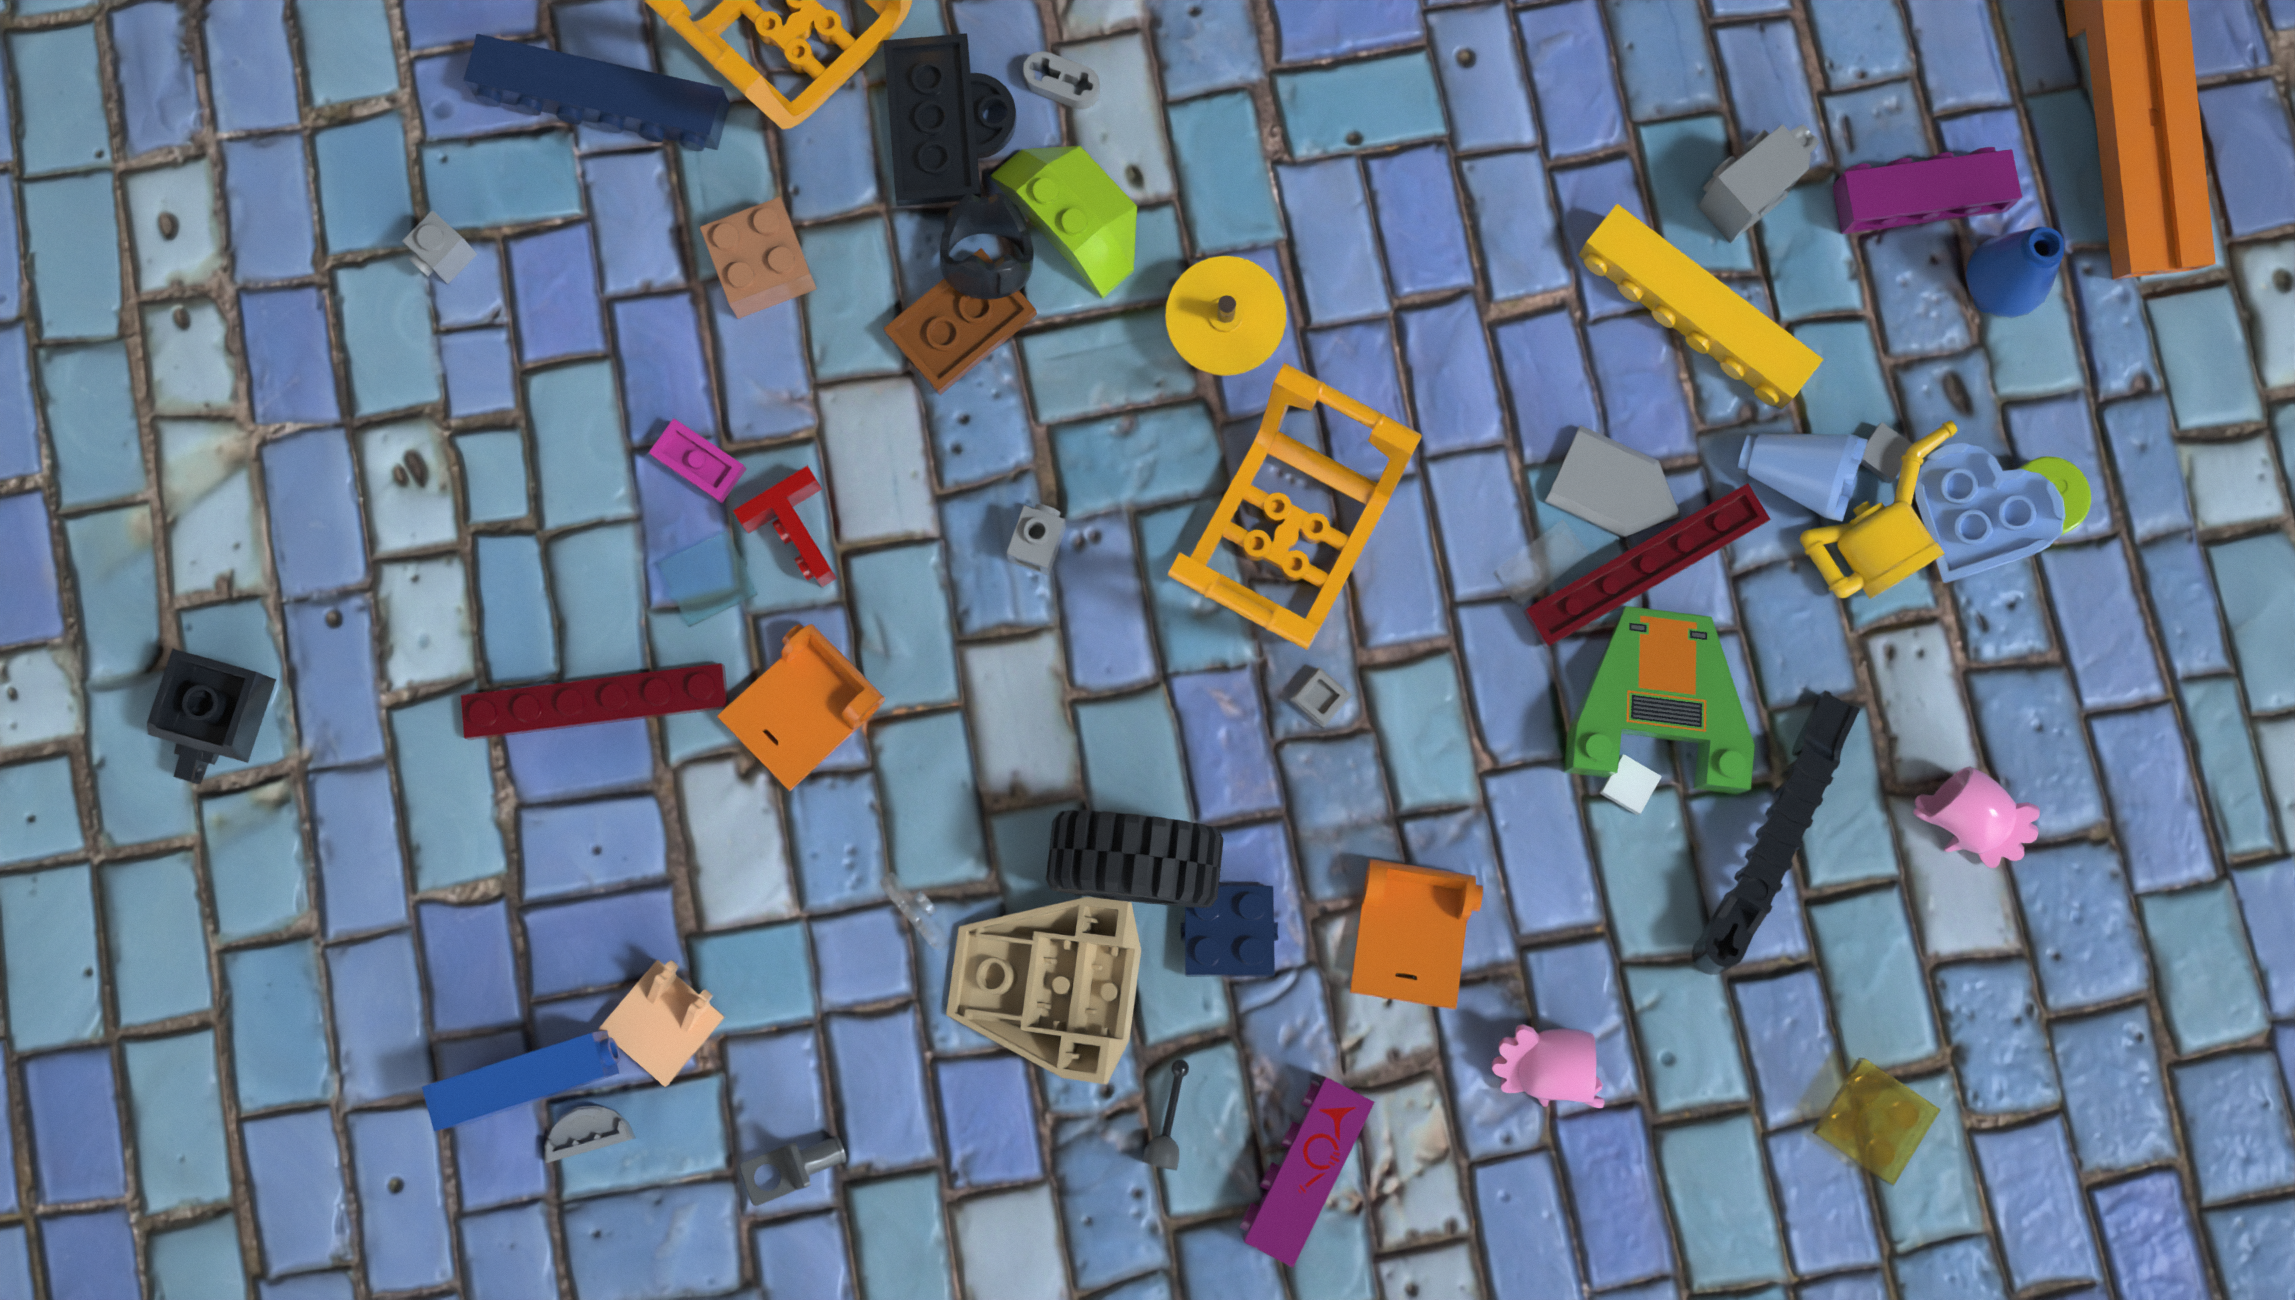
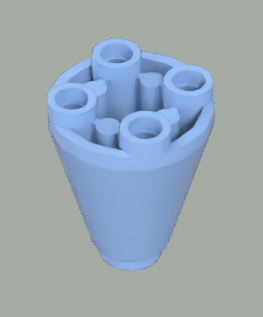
M1760 433L1758 437L1747 435L1741 451L1738 468L1748 470L1747 475L1817 514L1842 522L1856 485L1857 470L1862 462L1868 440L1851 434Z

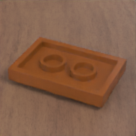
M982 248L973 254L985 263H994ZM944 278L885 326L883 330L940 396L1037 315V311L1019 290L1014 294L999 299H977L958 292Z

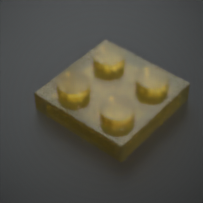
M1858 1058L1812 1133L1885 1183L1894 1186L1941 1109L1867 1059Z

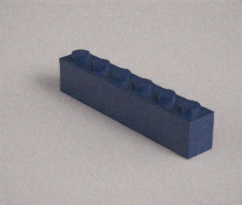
M476 34L463 80L475 96V99L485 105L499 107L501 103L514 105L518 110L529 115L539 116L541 112L556 115L557 118L564 122L576 125L581 124L582 121L591 122L611 133L619 134L622 133V130L632 131L652 142H662L663 139L679 142L682 147L693 151H703L704 148L718 150L730 106L722 87Z

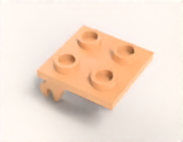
M656 960L598 1029L600 1031L607 1030L609 1038L612 1037L620 1049L664 1087L670 1084L725 1018L722 1013L710 1004L709 1001L713 995L705 989L698 994L676 975L675 972L679 966L672 960L665 965L660 960Z

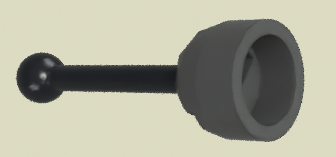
M1176 1060L1172 1064L1171 1070L1174 1074L1162 1135L1154 1137L1146 1145L1142 1159L1144 1164L1177 1171L1180 1158L1179 1147L1170 1135L1182 1079L1189 1072V1065L1184 1060Z

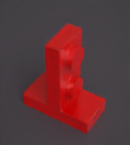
M807 465L734 509L733 512L748 534L778 517L779 519L772 522V525L785 545L791 541L794 542L801 554L794 558L806 580L809 581L815 577L819 584L824 587L837 579L793 508L822 490Z

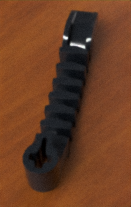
M1826 690L1819 696L1796 739L1792 755L1797 757V759L1784 768L1781 776L1786 781L1775 789L1774 795L1778 799L1765 812L1768 820L1755 833L1758 841L1756 845L1747 850L1744 856L1748 860L1746 866L1737 871L1734 879L1738 882L1736 887L1724 895L1710 922L1693 946L1692 959L1694 964L1705 974H1721L1740 963L1753 935L1773 907L1770 904L1775 894L1781 890L1783 886L1781 881L1785 873L1791 869L1793 865L1791 860L1796 850L1801 848L1803 843L1801 839L1805 830L1811 827L1813 822L1811 818L1815 809L1821 805L1824 790L1831 784L1833 780L1831 775L1839 766L1843 745L1860 708L1841 701ZM1719 941H1721L1719 944V954L1723 957L1722 959L1717 957L1718 948L1714 946Z

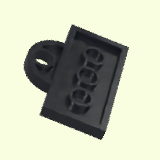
M967 33L883 40L897 206L961 201L963 196L967 194H973L981 198L978 159L990 157L1001 151L1009 143L1015 132L1017 115L1011 93L996 78L982 73H971ZM995 105L1001 106L1007 111V115L999 123L988 122L983 117L987 108Z

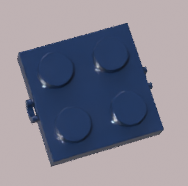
M1219 886L1218 899L1211 907H1185V923L1180 924L1181 941H1185V977H1274V941H1278V922H1274L1273 886Z

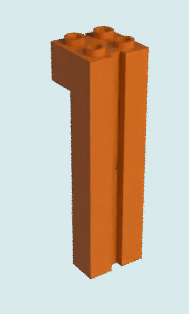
M2064 0L2068 38L2078 37L2086 32L2113 280L2196 271L2216 264L2188 0Z

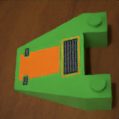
M1629 606L1623 608L1569 726L1564 773L1604 778L1618 773L1621 734L1698 743L1694 789L1730 794H1740L1751 790L1755 745L1712 617Z

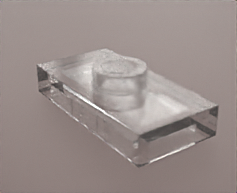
M890 872L880 881L881 888L934 950L942 951L952 942V939L932 917L938 910L921 890L914 896L902 880L893 872Z

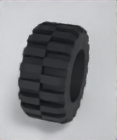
M1060 811L1052 821L1046 881L1049 888L1053 891L1081 896L1168 906L1211 907L1218 899L1224 839L1219 829L1183 820L1106 811Z

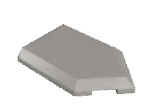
M1581 425L1577 429L1545 500L1546 503L1622 538L1681 517L1658 460Z

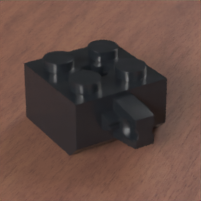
M172 648L147 721L148 735L176 743L174 754L179 755L173 777L201 784L208 765H215L219 755L248 763L276 679L252 670ZM212 702L213 707L211 710H208V706Z

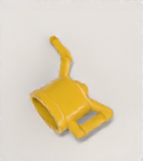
M1950 420L1942 423L1941 427L1913 443L1906 450L1905 455H1902V467L1892 504L1885 507L1881 502L1871 507L1869 502L1866 501L1853 509L1857 517L1849 523L1808 529L1801 533L1800 542L1805 548V554H1809L1830 586L1828 589L1830 592L1833 591L1837 597L1847 598L1863 588L1869 599L1945 554L1919 519L1911 504L1920 465H1923L1924 461L1922 458L1947 438L1954 436L1958 430L1953 421ZM1837 542L1838 549L1854 573L1844 577L1824 547V544Z

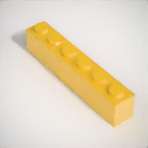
M1616 204L1586 241L1578 255L1584 259L1585 266L1591 272L1598 276L1605 275L1618 285L1619 292L1625 298L1632 302L1639 301L1652 311L1651 314L1658 323L1667 328H1675L1686 337V342L1691 348L1702 354L1708 353L1720 363V368L1724 373L1733 379H1742L1755 389V395L1762 402L1770 406L1776 405L1782 410L1796 396L1824 360L1619 204Z

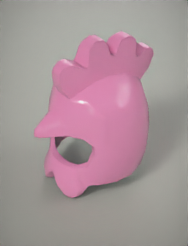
M1970 766L1961 769L1950 777L1933 796L1921 794L1917 796L1914 802L1916 808L1913 814L1916 817L1941 826L1954 834L1945 846L1944 851L1953 852L1965 849L1972 853H1977L1981 861L1989 868H1996L2000 863L2001 857L2011 861L2021 860L2025 854L2021 843H2032L2038 836L2037 826L2031 823L2039 818L2040 809L2038 806L2028 802L2016 804L2008 792L1995 780Z
M1522 1024L1516 1027V1037H1505L1499 1042V1052L1502 1056L1493 1059L1492 1070L1495 1075L1502 1077L1500 1088L1503 1092L1519 1093L1525 1091L1528 1095L1536 1097L1543 1107H1547L1550 1100H1568L1603 1108L1605 1104L1604 1099L1596 1095L1602 1089L1603 1084L1596 1076V1045L1593 1033L1569 1028L1549 1029L1537 1033L1534 1028Z

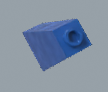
M607 1030L592 1032L423 1086L422 1090L433 1130L439 1131L471 1124L620 1074L617 1066L620 1062V1053L615 1040L612 1037L609 1038Z

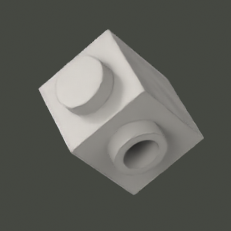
M433 210L402 240L413 252L408 259L427 277L432 272H435L447 284L477 255L465 239Z
M1036 504L1035 508L1024 505L1006 553L1008 561L1049 576L1066 530L1065 519L1059 517L1060 512L1043 504Z

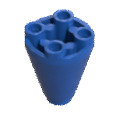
M2036 227L1991 237L1977 247L1970 255L1966 272V281L1976 308L1984 313L1991 312L1996 316L2014 318L2029 314L2044 303L2052 289L2064 255V240L2061 234L2053 228Z

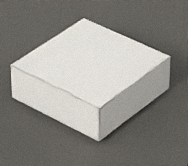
M1623 754L1619 757L1618 773L1607 778L1599 793L1634 814L1639 815L1642 813L1662 776Z

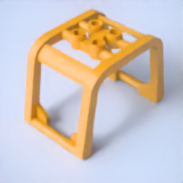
M643 0L667 22V25L672 27L711 63L714 69L727 78L782 130L793 128L802 123L884 45L883 40H889L899 29L912 5V0H863L880 17L856 40L843 28L838 13L833 10H826L816 0H786L792 14L788 17L785 25H783L777 13L764 11L755 3L756 0H723L707 16L698 21H692L689 18L691 12L681 0ZM742 14L755 24L759 37L766 45L776 46L785 54L788 64L795 72L808 73L815 80L793 101L790 102L719 36ZM814 28L822 42L829 45L837 44L844 51L827 69L814 57L812 48L806 41Z
M1284 363L1273 382L1260 429L1244 461L1191 556L1188 557L1179 552L1167 576L1255 622L1267 631H1271L1308 650L1388 504L1422 434L1328 386L1325 382L1319 381ZM1318 400L1373 429L1368 441L1389 458L1379 482L1376 483L1281 433L1279 430L1288 406L1312 411ZM1269 454L1365 505L1366 507L1350 537L1332 528L1327 517L1323 514H1310L1291 504L1289 497L1280 492L1268 494L1251 485L1267 455ZM1242 500L1262 509L1264 517L1268 522L1273 524L1282 523L1275 530L1273 542L1269 535L1262 530H1252L1249 532L1231 522ZM1299 531L1303 539L1310 544L1324 542L1341 551L1330 574L1311 565L1307 555L1302 551H1289V549L1296 545ZM1222 537L1243 547V552L1248 559L1252 561L1264 560L1281 569L1283 576L1287 580L1298 581L1303 579L1320 588L1321 591L1306 618L1207 567Z

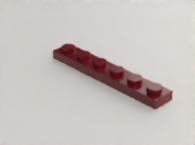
M1747 483L1528 607L1523 613L1546 649L1766 524L1771 519Z
M722 663L461 695L464 738L467 740L725 709L729 705L725 665Z

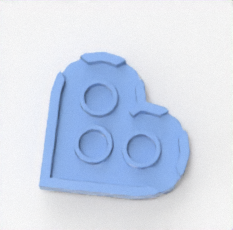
M1967 443L1945 445L1931 453L1927 457L1928 460L1919 470L1915 486L1916 502L1924 526L1945 553L1936 559L1944 583L2035 555L2048 548L2063 532V523L2066 517L2064 499L2055 484L2040 473L2024 469L2004 471L1997 458L1982 447Z

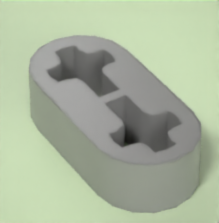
M1044 51L1031 54L1024 62L1023 74L1025 84L1030 91L1037 95L1076 109L1090 108L1099 99L1100 82L1098 75L1087 66ZM1043 66H1048L1049 75L1052 77L1044 76L1042 81L1036 80L1035 71L1033 70L1040 71ZM1082 80L1088 81V89L1090 91L1083 90L1081 95H1076L1072 84L1079 85Z

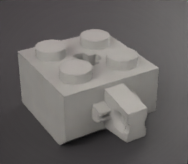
M1783 124L1771 134L1766 130L1761 131L1745 146L1747 150L1737 160L1734 156H1731L1713 172L1714 177L1703 187L1706 194L1698 204L1699 209L1724 237L1732 243L1787 198L1792 187L1809 170L1810 154L1820 142L1804 124L1790 132Z

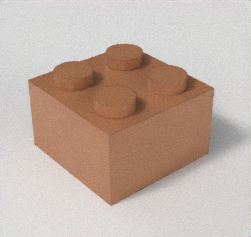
M781 197L700 226L726 298L737 319L817 289Z

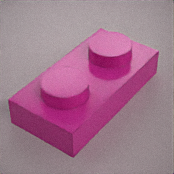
M674 418L649 451V454L657 461L721 504L746 471V467Z

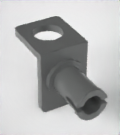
M835 1135L828 1140L801 1150L797 1147L796 1142L743 1162L740 1164L739 1169L752 1205L759 1206L796 1190L811 1186L810 1175L836 1164L846 1162V1155L839 1137ZM764 1164L775 1166L780 1173L779 1184L771 1191L761 1190L755 1183V1172L758 1167Z

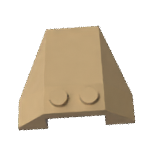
M1083 897L959 926L946 1015L1061 1078L1108 1084L1130 1039L1141 957V947L1132 902Z

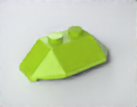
M1081 146L1021 149L990 176L991 180L1017 205L1020 211L1102 299L1134 272L1137 206Z

